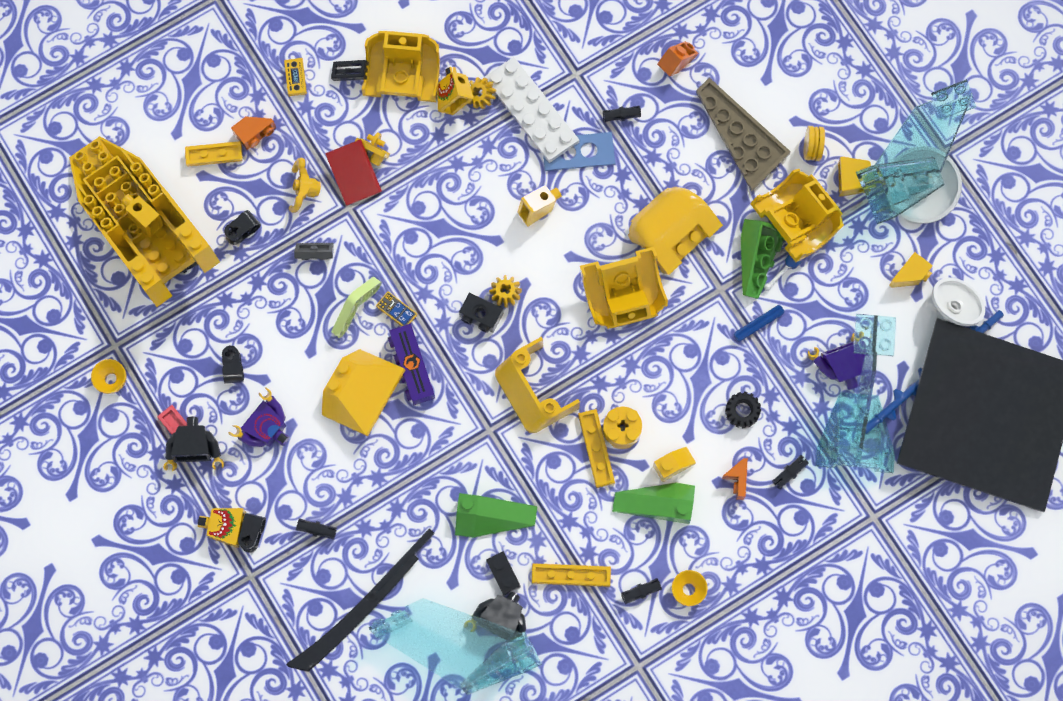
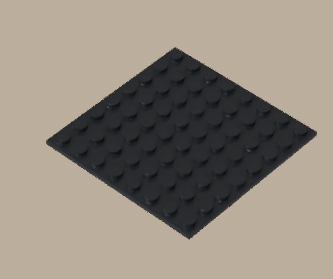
M936 318L896 464L1044 513L1063 444V360Z

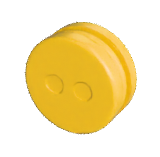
M809 125L804 137V160L821 161L825 145L824 127Z

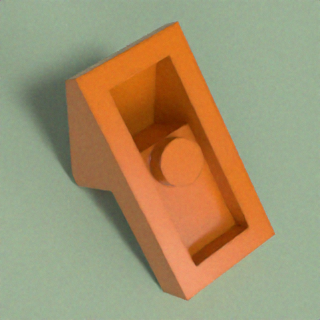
M743 458L722 477V479L737 480L733 484V494H736V500H744L746 497L748 458Z

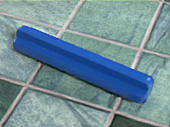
M777 305L734 332L735 339L740 342L784 314L783 307Z

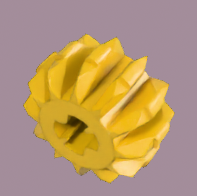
M476 77L475 82L469 81L473 100L468 104H473V107L476 109L479 106L481 109H485L486 104L491 106L490 100L496 99L492 95L496 92V89L492 88L493 82H488L487 78L481 80L479 77Z
M507 275L503 276V280L497 277V283L492 282L491 287L493 289L489 290V293L493 295L491 300L497 301V306H500L502 302L505 308L508 307L509 302L514 306V300H520L518 294L522 293V289L518 288L520 286L519 281L514 282L513 276L509 280H507ZM503 289H505L506 291L509 290V293L506 294L505 292H502V290H503Z

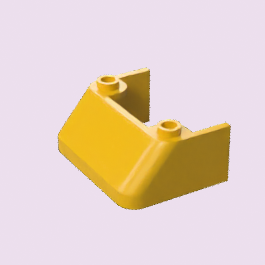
M542 336L513 352L495 370L496 380L525 430L529 433H537L580 409L579 399L562 408L556 400L551 398L539 402L521 370L530 364V354L544 347Z

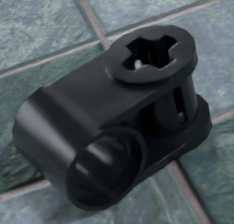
M249 210L242 212L224 229L228 243L232 245L240 244L248 236L255 233L260 228L261 223Z
M226 346L222 350L224 384L244 382L241 355L235 346ZM230 352L234 353L233 359H229L228 357L230 356Z
M249 513L245 514L238 538V543L245 552L252 553L257 550L265 528L266 517ZM249 539H251L252 543H248V545H246L245 541H249Z

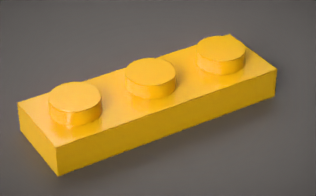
M237 141L186 146V165L189 167L243 161L242 143Z

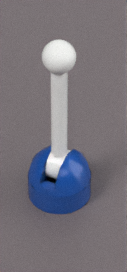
M788 255L785 259L786 266L769 284L764 285V289L770 291L771 286L788 268L795 269L802 261L795 262Z

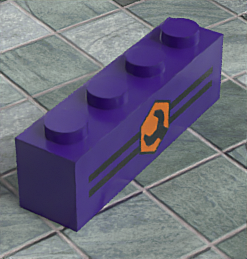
M411 323L389 330L391 336L387 338L390 348L395 347L396 354L393 355L395 363L405 369L401 381L402 384H407L408 389L405 390L408 401L412 400L413 405L436 399Z

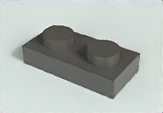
M296 243L294 257L301 260L333 259L334 243Z

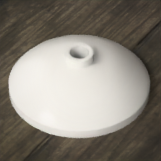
M943 278L934 285L932 300L938 312L945 319L960 326H974L983 319L985 315L984 301L970 284L957 278Z

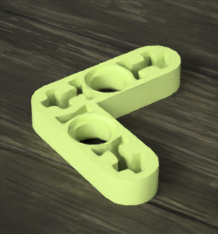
M372 277L348 296L333 326L332 334L341 338L346 333L358 307L376 294L382 284L381 281Z

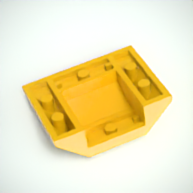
M361 349L342 357L323 390L322 416L368 436L403 376L405 369Z

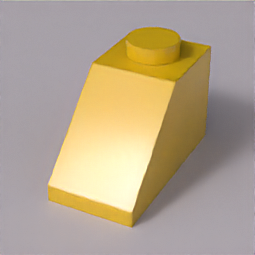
M914 252L892 279L889 286L891 288L919 285L922 280L926 282L932 274L930 270L933 265Z
M683 447L654 461L653 467L661 481L665 482L695 465L696 462L688 448Z

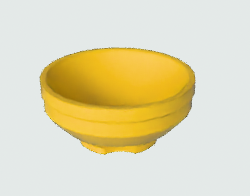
M113 359L100 361L94 366L91 373L93 386L104 394L118 392L123 388L127 379L123 365ZM109 374L116 375L115 383L107 384L106 377Z
M685 570L677 574L671 587L676 601L684 606L698 605L705 599L708 591L705 578L699 572L693 570ZM686 584L694 586L695 592L692 595H686L683 592V587Z

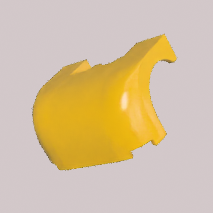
M378 31V33L366 39L364 46L366 60L369 62V65L366 66L368 69V73L365 74L367 80H364L362 85L363 96L381 97L384 94L417 97L418 101L436 102L437 84L440 76L439 44L425 34L395 31Z
M800 169L793 170L777 187L764 195H757L750 203L761 218L767 216L788 243L785 249L795 262L818 251L844 226L841 217L843 213L812 174L808 176L804 172H800Z
M671 187L662 191L630 221L632 223L629 228L628 237L632 243L638 244L644 249L654 247L658 256L657 264L663 274L670 275L682 264L681 260L706 237L710 238L723 224L707 203L697 194L686 188Z
M654 247L635 251L636 257L600 266L597 261L580 266L585 296L596 325L606 326L609 329L658 316V312L668 306V299L659 275L658 256Z

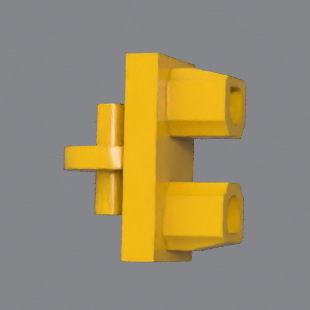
M379 132L375 136L368 134L367 139L371 143L360 138L366 153L368 150L373 152L370 162L377 166H380L384 158H388L390 155L389 152L377 147V145L384 147L386 143L381 140L382 134Z

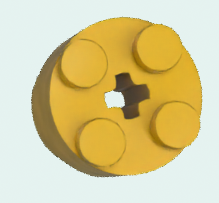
M621 406L608 412L603 424V435L608 443L617 449H627L639 440L642 432V420L636 410ZM620 425L626 427L625 431H621Z

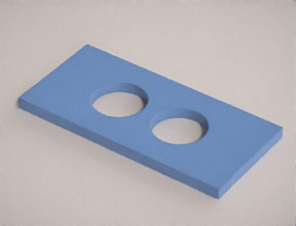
M612 132L576 135L579 143L573 147L576 150V155L570 160H565L559 156L549 163L543 156L545 171L615 165ZM591 143L595 145L597 154L591 158L584 157L581 153V148L584 144Z

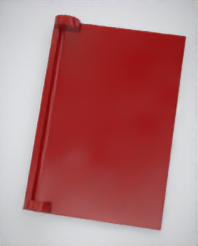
M361 139L325 153L346 206L382 192Z

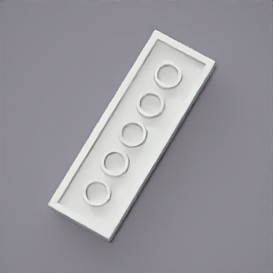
M515 57L484 76V78L488 79V82H493L492 88L496 89L495 94L549 163L579 143L578 137Z

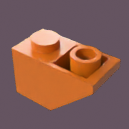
M684 41L668 48L657 65L669 76H673L679 73L699 53L691 43Z
M245 116L233 125L231 130L246 150H248L249 148L256 147L265 136H270L274 132L276 125L271 118Z

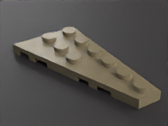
M708 78L696 90V93L752 192L790 155L791 151L711 78Z

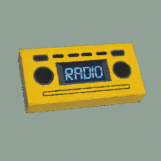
M303 58L284 60L288 96L307 94Z

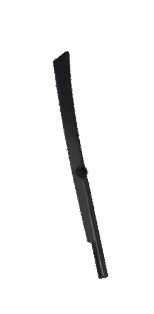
M429 528L344 618L286 665L290 668L310 671L396 586L419 559L415 554L435 533Z

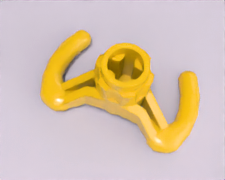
M301 157L294 162L291 169L293 173H297L299 170L300 175L293 182V190L297 196L294 205H290L288 208L291 213L299 211L306 196L313 198L319 196L321 189L320 181L309 178L305 168V159Z

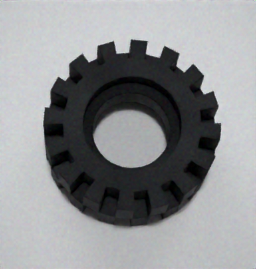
M738 392L736 395H732L727 402L726 418L730 420V424L736 425L737 428L751 427L760 416L761 404L758 403L757 397H753L754 394ZM740 403H745L750 407L751 412L748 416L741 417L736 413V406Z

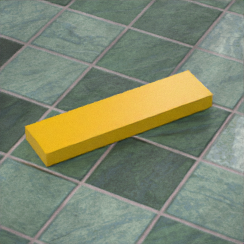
M597 409L578 413L596 488L615 484Z
M532 563V584L610 587V566Z

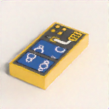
M388 291L376 305L379 310L400 326L412 323L418 316L415 311Z

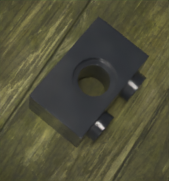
M470 292L459 311V317H461L464 323L469 325L473 323L485 333L489 331L494 333L504 314L503 308ZM478 311L486 313L483 318L475 316Z

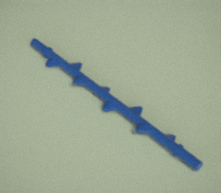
M998 310L987 321H984L981 326H969V329L985 333L1004 314ZM921 367L918 369L919 379L922 372ZM919 379L904 392L895 389L893 391L894 401L879 414H875L874 418L863 426L861 430L867 434L879 423H882L885 418L894 421L896 419L895 409L910 396H915Z

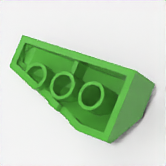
M744 219L741 233L742 290L744 296L755 299L759 298L767 281L766 274L769 268H773L775 263L773 259L782 248L784 238L773 224L759 220Z
M670 483L615 492L612 512L690 524L695 485Z
M459 493L455 535L476 538L483 535L535 526L537 506Z

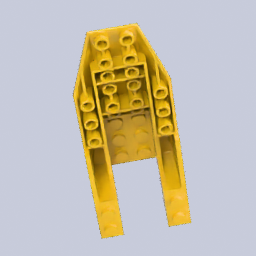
M101 136L69 157L78 202L156 307L172 297L165 283L194 262L199 265L204 273L220 263L207 241L140 157ZM127 194H130L134 199L140 196L160 215L163 226L152 237L149 238L127 216L126 206L121 203V200Z

